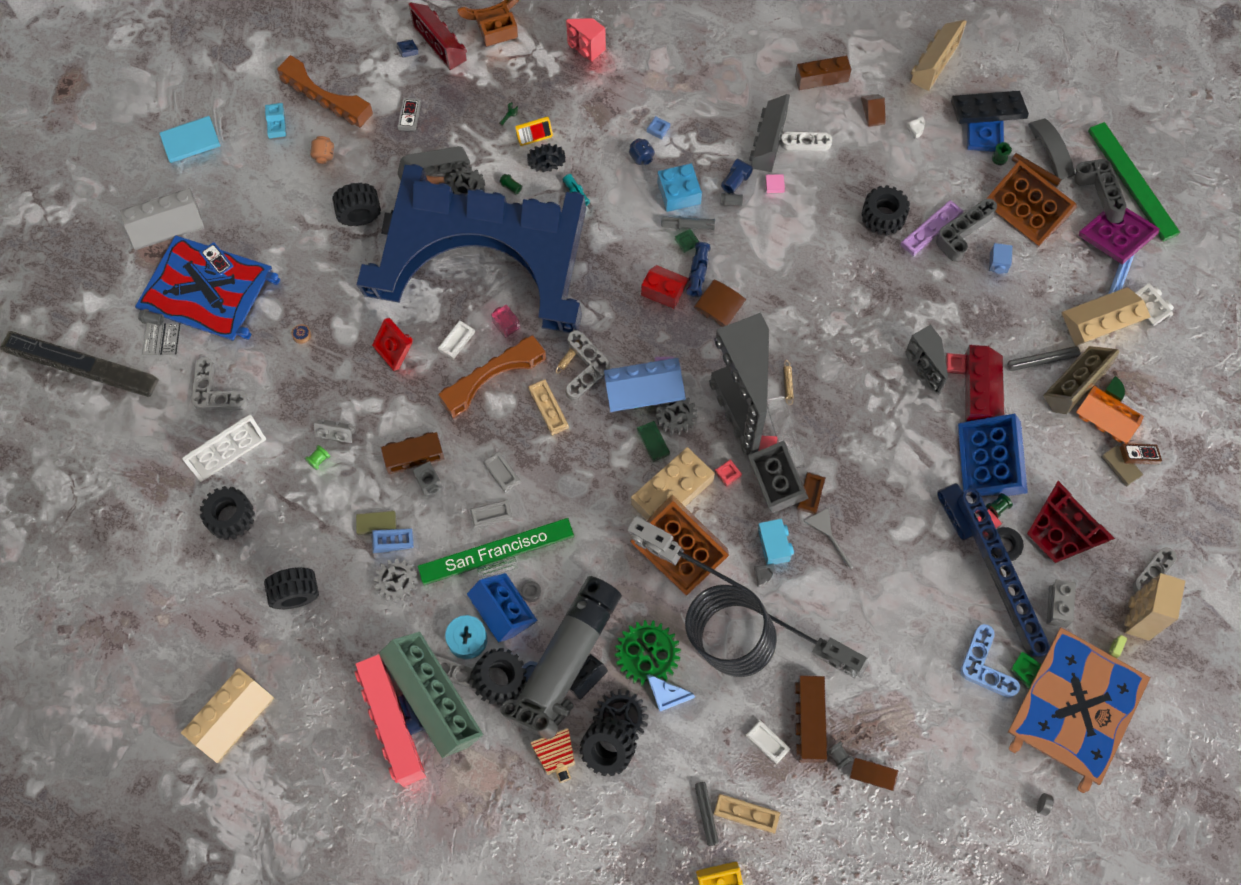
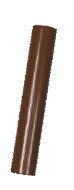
M1015 153L1011 159L1015 163L1021 160L1056 187L1062 181L1059 177L1018 153Z

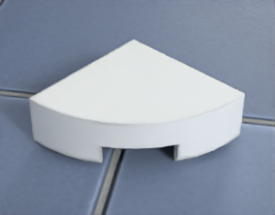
M923 116L907 123V127L915 139L920 137L924 131L925 120Z

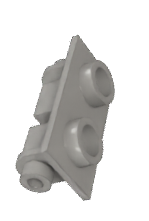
M325 419L314 422L315 437L352 443V434L355 433V426H352V424L339 422L338 426H335L336 422Z

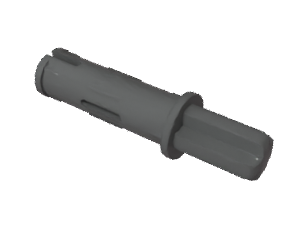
M681 216L662 217L661 226L664 228H678V230L680 228L715 229L714 225H706L715 224V219L684 218Z

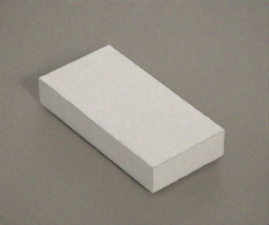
M459 320L440 344L438 351L454 360L473 336L475 329Z
M760 720L746 734V737L776 765L791 749Z

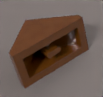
M879 94L861 96L868 127L885 125V98Z

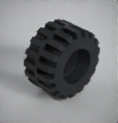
M367 183L344 185L342 188L337 189L333 194L334 196H332L336 219L342 225L355 227L366 225L376 220L381 214L377 190L374 189V186Z
M885 185L884 188L878 186L877 189L874 188L871 190V193L867 194L861 216L863 217V223H866L865 226L871 228L873 233L876 231L879 235H882V233L890 235V232L895 234L897 230L900 231L910 210V202L907 201L908 197L903 195L902 190L898 191L894 186L889 188V185ZM886 207L892 210L893 213L886 214L879 211L878 208Z
M223 486L222 490L216 488L213 494L209 492L207 494L208 498L203 499L202 503L204 506H200V511L202 512L200 518L203 520L202 522L206 528L217 538L229 540V537L234 540L237 539L239 534L243 536L245 530L249 531V524H253L254 519L252 517L255 516V512L253 511V505L241 490H236L235 487L231 486L228 489L226 486ZM228 506L237 507L233 517L225 521L218 520L219 514L224 508Z
M295 567L284 569L268 576L264 580L268 605L273 609L298 608L313 602L319 596L315 572L309 568Z
M499 648L497 651L496 649H491L490 652L487 651L472 669L471 680L474 681L471 684L472 688L477 689L475 694L477 696L480 694L482 696L481 700L484 702L488 699L489 704L497 702V705H501L504 701L514 698L524 686L523 683L526 681L524 675L527 673L526 668H522L524 662L518 660L519 656L517 654L512 655V651L509 649L504 652V648ZM496 667L503 670L507 675L508 684L502 686L494 683L489 676V668Z
M606 717L605 720L599 718L590 725L584 734L579 750L580 754L583 755L581 759L583 762H587L586 766L589 769H594V773L600 772L601 776H606L607 774L615 776L616 773H622L629 765L635 753L637 743L635 742L636 736L632 735L633 730L631 727L627 728V723L624 721L620 723L618 718H614V720H611V717ZM600 741L609 742L615 747L617 752L606 750Z

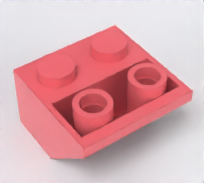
M593 18L568 19L566 21L568 45L579 51L584 58L592 62L606 50L605 27Z

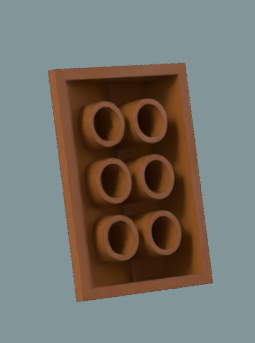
M1021 160L1015 164L986 198L993 199L997 203L995 212L1038 246L1047 240L1077 208L1074 201Z
M673 494L647 520L652 525L671 534L674 537L672 541L677 542L684 551L683 553L712 569H716L729 556L728 548ZM630 540L686 596L710 574V572L680 557L675 566L652 554L647 548H641L635 544L634 540Z

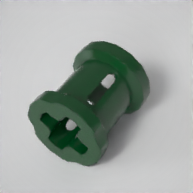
M1006 142L997 144L996 152L992 155V161L996 165L1006 164L1008 155L1012 151L1010 145Z
M1000 493L994 502L986 505L987 510L990 509L999 518L1001 513L1006 509H1010L1013 504L1007 495Z

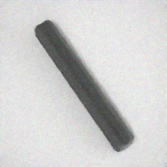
M1078 346L1009 360L1007 366L1009 371H1015L1079 357L1081 352Z

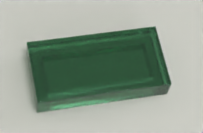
M655 421L637 427V432L652 462L670 455V451Z

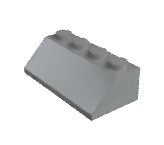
M190 188L120 210L123 224L135 250L172 239L175 235L181 236L205 228L196 199Z

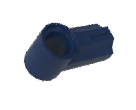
M736 159L729 174L721 183V187L728 194H734L741 183L748 180L752 174L753 167L740 159Z
M404 694L399 696L398 698L406 717L404 719L410 735L425 730Z

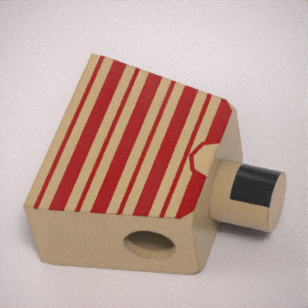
M568 728L557 732L551 739L540 738L531 742L532 748L547 775L556 773L559 783L571 779L568 768L574 766L575 761Z

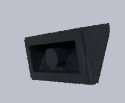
M590 654L569 690L581 700L608 672L607 668L601 661Z

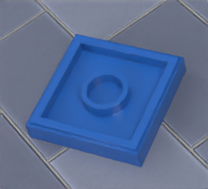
M1004 121L967 123V150L996 152L997 144L1004 142Z

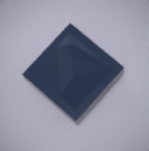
M413 39L397 43V49L402 58L419 54Z

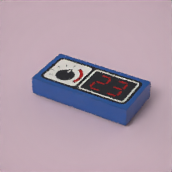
M215 242L199 252L218 276L234 267Z

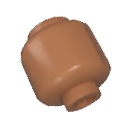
M318 136L312 140L310 155L316 160V163L326 164L327 161L333 159L334 143L330 141V138Z

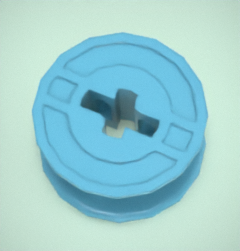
M469 615L453 619L445 632L446 642L451 652L456 657L464 660L479 656L485 650L488 642L487 633L482 622L476 617ZM466 631L470 635V638L467 639V644H465L463 637H466Z

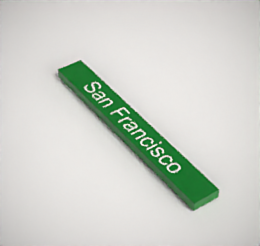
M565 518L418 565L422 583L425 586L574 538V533L569 518Z

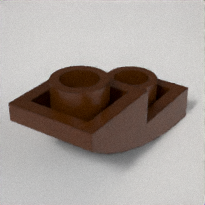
M855 758L850 779L894 791L899 770Z

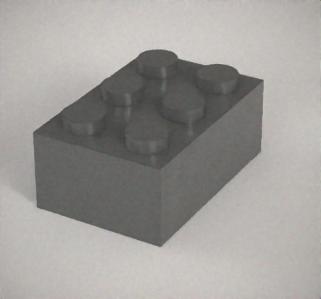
M785 441L748 455L767 505L772 513L809 499Z

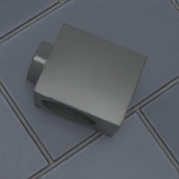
M430 461L413 469L414 476L425 496L438 492L442 487L441 481ZM426 478H433L429 483L424 482Z

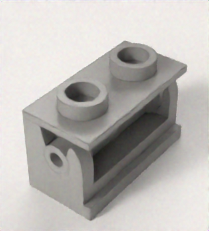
M1056 579L1055 583L1049 586L1046 624L1067 628L1074 621L1075 582Z

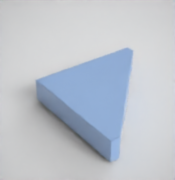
M647 675L659 711L695 698L694 694L688 690L653 675Z

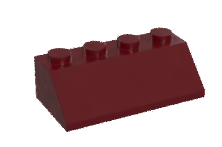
M412 2L408 4L413 27L449 70L467 61L465 46L458 42L453 32L450 33L446 23L439 20L434 10L432 11L428 5Z
M969 345L965 353V422L1003 416V355L989 346Z

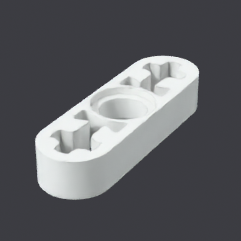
M786 132L781 138V146L786 150L826 151L830 149L832 144L831 135L820 132ZM807 138L811 141V143L804 144L802 140Z

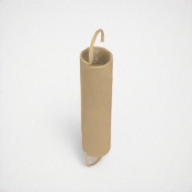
M571 348L558 364V367L562 370L567 367L576 354Z
M789 363V366L783 367L785 398L793 399L792 367Z

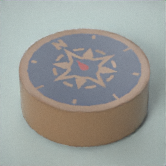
M300 324L292 329L291 334L296 343L303 344L310 340L311 332L306 325Z

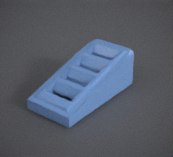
M412 529L372 531L373 553L398 551L414 547ZM402 535H406L407 543H403ZM395 536H398V543L395 544ZM390 537V544H387L386 538ZM382 538V544H379L378 539Z

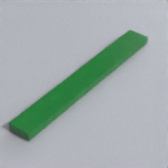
M1103 122L1090 127L1088 130L1089 134L1106 159L1111 163L1112 168L1148 221L1160 228L1158 235L1161 240L1166 241L1178 236L1180 233L1179 229L1107 124Z

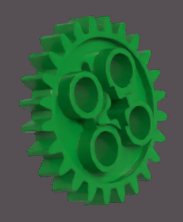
M644 620L643 626L636 622L635 629L629 625V633L622 631L624 638L618 637V642L621 645L615 646V649L620 651L615 654V658L620 660L616 664L617 666H623L620 669V673L627 672L626 679L633 677V684L641 680V686L643 687L645 681H648L647 675L649 674L667 681L666 674L674 675L671 668L678 669V665L675 662L680 661L681 657L675 654L681 653V649L675 647L679 645V641H673L675 633L669 635V627L665 630L662 629L663 623L656 627L654 620L651 625H648L647 621ZM647 636H654L656 641L654 643H647L645 638ZM637 639H640L642 641L643 646L645 647L647 652L652 651L651 657L655 661V663L659 665V668H656L654 666L649 655L644 656V648L641 646L639 642H637ZM631 647H637L639 652L632 655L628 650ZM659 652H664L668 657L660 660L656 655ZM647 663L651 666V669L642 671L640 665Z

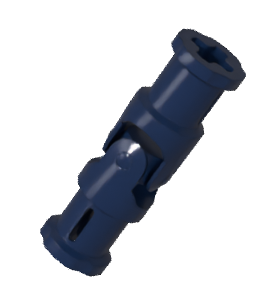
M697 242L695 244L696 252L692 258L691 271L688 278L690 283L686 289V293L692 297H700L702 295L701 287L705 281L708 265L707 256L711 249L710 244L706 242Z

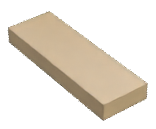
M544 379L528 386L551 435L553 436L568 429L569 425L546 380Z
M719 794L713 815L775 834L781 812Z

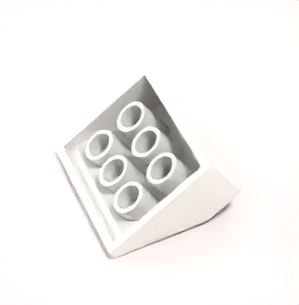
M250 414L240 419L233 426L223 430L216 437L206 441L202 446L192 450L182 459L199 481L202 482L265 441L266 438Z

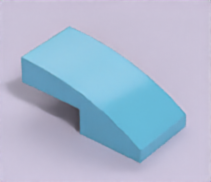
M283 103L265 105L269 139L285 137L286 123Z

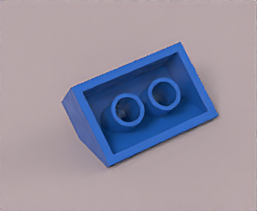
M506 573L480 579L467 593L472 604L498 643L512 639L538 621Z

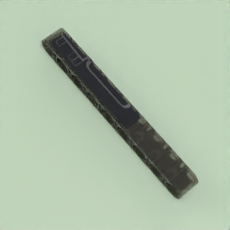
M8 331L0 346L2 351L10 355L145 397H151L159 381L152 374L13 331Z

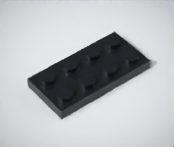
M1020 91L955 95L951 98L958 124L1028 119L1029 115Z

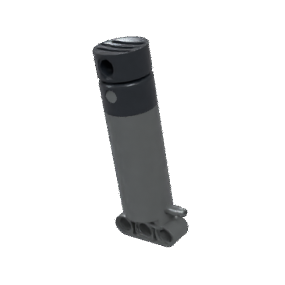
M588 576L577 594L578 596L574 599L517 700H506L501 706L502 715L512 724L544 739H551L557 734L558 726L553 721L556 713L564 716L570 715V711L560 705L622 597L615 587L597 577Z

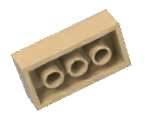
M687 447L631 496V505L646 520L672 494L686 507L714 481L715 473Z
M1160 573L1155 578H1152L1147 585L1145 584L1141 590H1138L1134 596H1131L1128 602L1130 613L1126 616L1124 626H1127L1125 633L1150 641L1177 621L1185 580Z

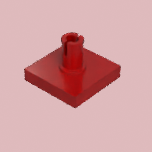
M386 318L372 346L391 369L395 371L400 369L413 341L409 334L404 335L391 318Z

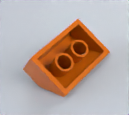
M1093 386L1076 412L1082 420L1094 423L1098 430L1102 432L1107 431L1113 435V439L1126 444L1139 428L1144 418L1142 414L1096 386Z

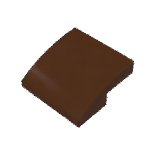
M714 279L697 301L694 308L707 319L711 317L724 327L729 325L746 301V298L729 286Z

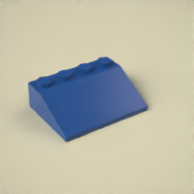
M1014 413L958 423L963 492L973 488L981 496H998L1000 493L1013 496L1028 493L1022 426L1017 415Z

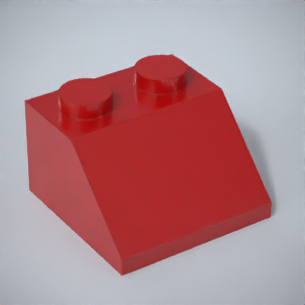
M655 265L648 271L641 285V296L675 309L689 279Z

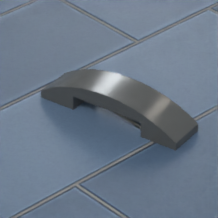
M1046 118L1030 122L1028 125L1035 139L1039 138L1052 161L1051 169L1055 176L1062 180L1074 176L1075 171L1071 157L1056 128Z

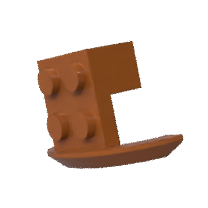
M504 0L494 6L483 9H469L466 6H462L457 10L462 18L476 20L486 47L518 38L517 24L512 12H509V10L519 0Z

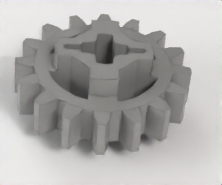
M395 559V563L388 560L387 566L381 564L382 571H376L379 577L374 578L375 583H377L375 588L377 591H380L379 595L381 597L385 596L386 601H389L391 598H393L394 603H397L398 598L405 601L404 596L411 597L410 591H416V586L413 584L418 583V579L415 578L417 572L416 570L412 571V564L407 566L406 560H403L402 563L398 559ZM395 578H398V583H394Z

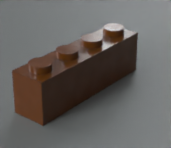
M799 676L798 682L794 683V693L798 694V702H795V715H798L799 723H795V735H799V744H796L795 748L796 756H799V762L825 763L827 760L825 676Z

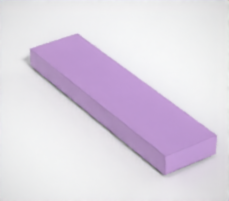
M951 200L948 201L907 236L900 245L912 256H915L938 236L943 226L962 215L963 210Z

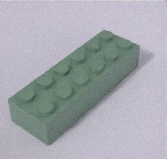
M421 632L392 639L379 652V655L442 758L469 748L484 735Z

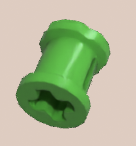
M320 445L316 446L317 449L309 457L306 456L304 458L315 470L319 469V465L326 458L329 459L331 457Z

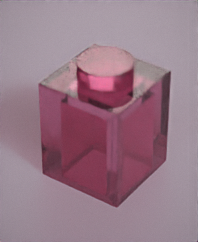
M507 305L498 307L491 314L493 324L505 338L520 329L519 319Z

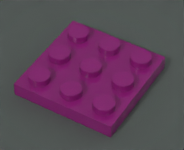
M1126 208L1124 218L1120 223L1108 221L1103 211L1079 231V237L1123 265L1159 233L1160 228Z

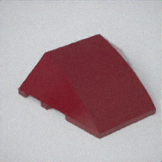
M1059 480L1027 533L1054 563L1115 539L1102 524H1099L1074 499L1072 494Z

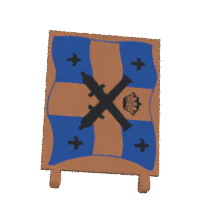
M1060 627L1008 730V733L1015 736L1009 746V750L1016 753L1021 749L1023 742L1029 744L1084 776L1077 790L1082 793L1088 792L1092 782L1101 785L1151 677Z

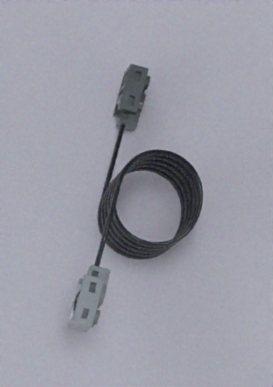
M635 516L628 528L629 533L632 535L631 539L635 541V544L643 549L647 548L652 554L675 566L680 557L731 584L716 585L702 591L691 602L685 618V629L689 641L716 670L733 677H747L761 671L770 662L775 652L777 634L772 622L774 621L815 644L812 651L814 656L838 670L843 668L845 670L844 673L852 678H856V676L862 678L869 665L866 656L831 637L828 642L822 638H819L817 641L768 614L761 600L750 589L683 553L684 551L677 542L672 541L674 537L671 534ZM741 606L763 615L762 635L756 646L748 654L737 659L727 660L714 657L705 652L703 647L704 628L709 619L718 611L726 607Z

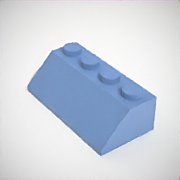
M679 358L604 370L610 412L686 400Z

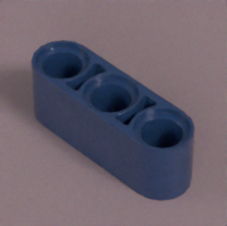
M957 483L938 490L937 496L958 536L962 540L973 537L958 505V498L963 491Z

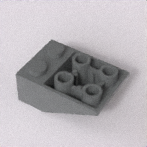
M930 324L911 336L905 352L907 358L917 366L919 374L926 378L929 387L939 395L948 379L942 338Z

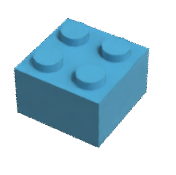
M692 163L658 171L657 184L667 212L701 204L702 191Z

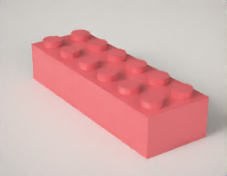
M378 654L356 663L357 670L354 673L358 683L364 687L361 690L364 701L371 707L368 709L369 716L375 725L378 726L375 728V733L378 740L385 746L381 749L385 760H388L389 764L391 763L392 767L388 769L392 779L396 783L399 782L402 787L426 778L424 768L412 735H410L404 713L383 659Z

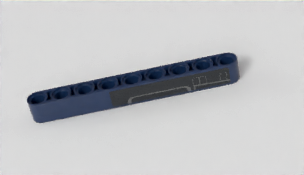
M973 488L967 489L959 496L958 505L1027 655L1031 658L1044 656L1050 649L1044 631L980 493ZM966 495L972 498L973 503H969L966 500ZM974 513L981 517V521H977L974 518ZM983 531L988 533L989 540L983 537ZM991 550L997 552L998 558H994L991 555ZM1000 568L1006 571V577L1000 574ZM1008 587H1012L1014 589V596L1008 592ZM1017 605L1022 607L1023 615L1018 613ZM1026 624L1031 626L1032 633L1026 631ZM1035 643L1039 644L1041 648L1040 653L1034 649Z

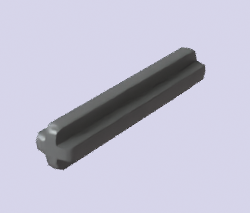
M699 782L695 784L706 841L708 846H715L719 843L707 785L705 782Z

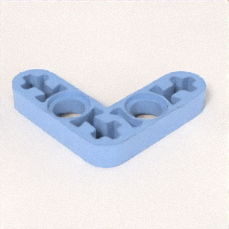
M986 624L980 625L974 632L960 670L961 675L972 683L1004 697L1011 698L1019 692V682L984 665L995 633L991 626ZM987 631L986 635L988 636L984 639L983 643H979L982 638V634L979 632ZM974 647L980 648L983 656L975 657L972 649ZM972 661L977 662L973 667V671L976 673L969 675L966 668L971 666ZM986 674H992L995 677L994 684H988L985 681ZM1000 679H1002L1003 681L1001 682V684L1003 685H1001L998 688L997 685L999 684ZM1009 683H1011V687L1014 690L1008 692L1007 687L1004 685H1008Z

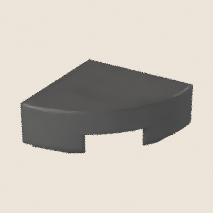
M774 563L754 566L758 587L770 581L774 572Z

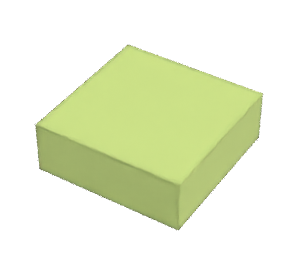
M1122 635L1115 638L1108 654L1118 658L1122 653L1127 638Z

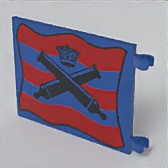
M175 235L135 308L139 310L148 309L149 312L163 314L166 319L234 341L236 335L249 340L252 334L248 328L241 326L265 281L267 280L275 285L279 284L281 279L278 278V274L270 272L272 266L221 250L234 267L218 276L199 253L207 245Z

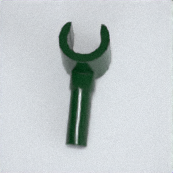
M510 102L508 104V112L499 124L503 126L508 118L516 116L518 114V106L512 109L513 103Z

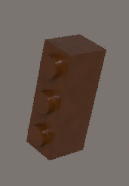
M847 55L797 64L795 79L799 91L849 82L852 69Z
M427 432L423 436L416 438L408 437L404 441L390 442L381 447L388 474L419 467L429 461L434 463L445 460L437 432Z

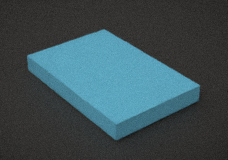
M210 116L159 133L170 163L221 146Z

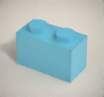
M782 519L759 523L757 530L766 565L790 562L794 551L792 543H788L787 536H789L787 525L783 524Z

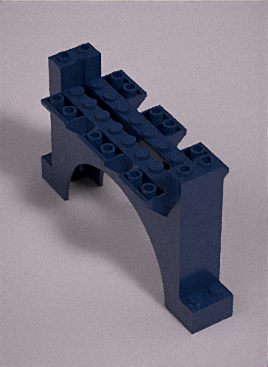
M417 164L405 165L380 267L373 263H368V265L361 264L356 285L364 297L400 303L402 294L412 276L432 258L456 248L486 247L514 258L533 277L539 289V318L543 319L542 329L565 333L579 331L582 318L580 302L567 297L586 213L584 195L575 191L571 193L566 192L562 212L560 205L554 202L543 203L532 198L529 200L523 199L522 204H509L505 196L497 192L491 194L475 189L474 191L468 190V195L464 193L459 195L453 194L449 185L444 183L432 184L429 182L421 166Z

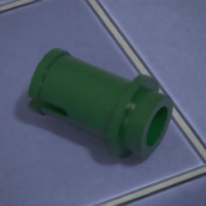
M510 174L502 175L499 180L501 186L507 187L515 195L519 194L523 186L512 179Z

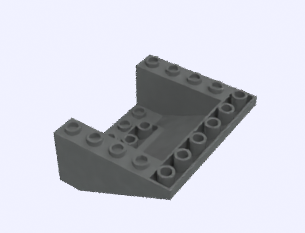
M761 313L717 329L716 338H714L716 347L723 352V360L726 367L711 372L709 384L711 389L715 390L718 395L719 405L723 406L726 411L725 417L727 421L731 422L734 427L733 433L736 439L739 438L742 443L741 449L744 455L758 452L767 414L769 328Z

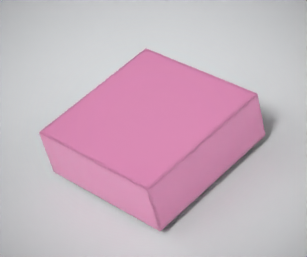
M784 174L766 175L767 193L785 192Z

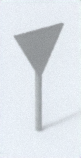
M829 508L804 520L805 523L827 535L848 567L853 569V565L832 536Z

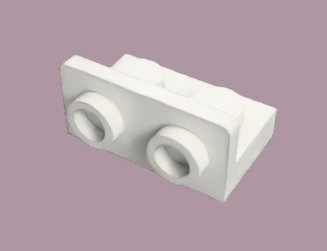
M1149 283L1136 292L1144 300L1151 316L1148 320L1153 326L1166 317L1173 315L1172 309L1174 307L1168 300L1164 301L1160 295L1162 293L1156 285L1152 287Z

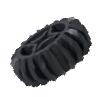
M618 689V695L616 696L613 691H610L611 698L604 694L603 700L605 703L597 701V705L600 708H594V713L598 715L593 716V721L603 718L605 711L609 713L613 720L617 718L615 715L621 716L625 712L624 719L626 720L621 719L619 722L623 723L624 721L627 723L626 727H631L633 730L632 735H635L636 741H638L639 737L636 733L643 735L644 730L641 727L645 728L648 726V723L642 720L649 718L648 714H642L647 711L646 706L640 707L643 704V700L635 701L637 694L629 697V690L626 691L625 695H622V690ZM614 703H626L622 708L610 707ZM631 707L635 709L638 715L636 724L628 716Z

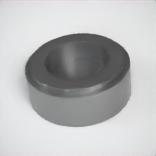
M533 581L525 583L521 589L522 597L527 602H536L542 594L540 585Z
M1043 793L1040 796L1037 804V813L1044 816L1049 815L1054 803L1052 795Z

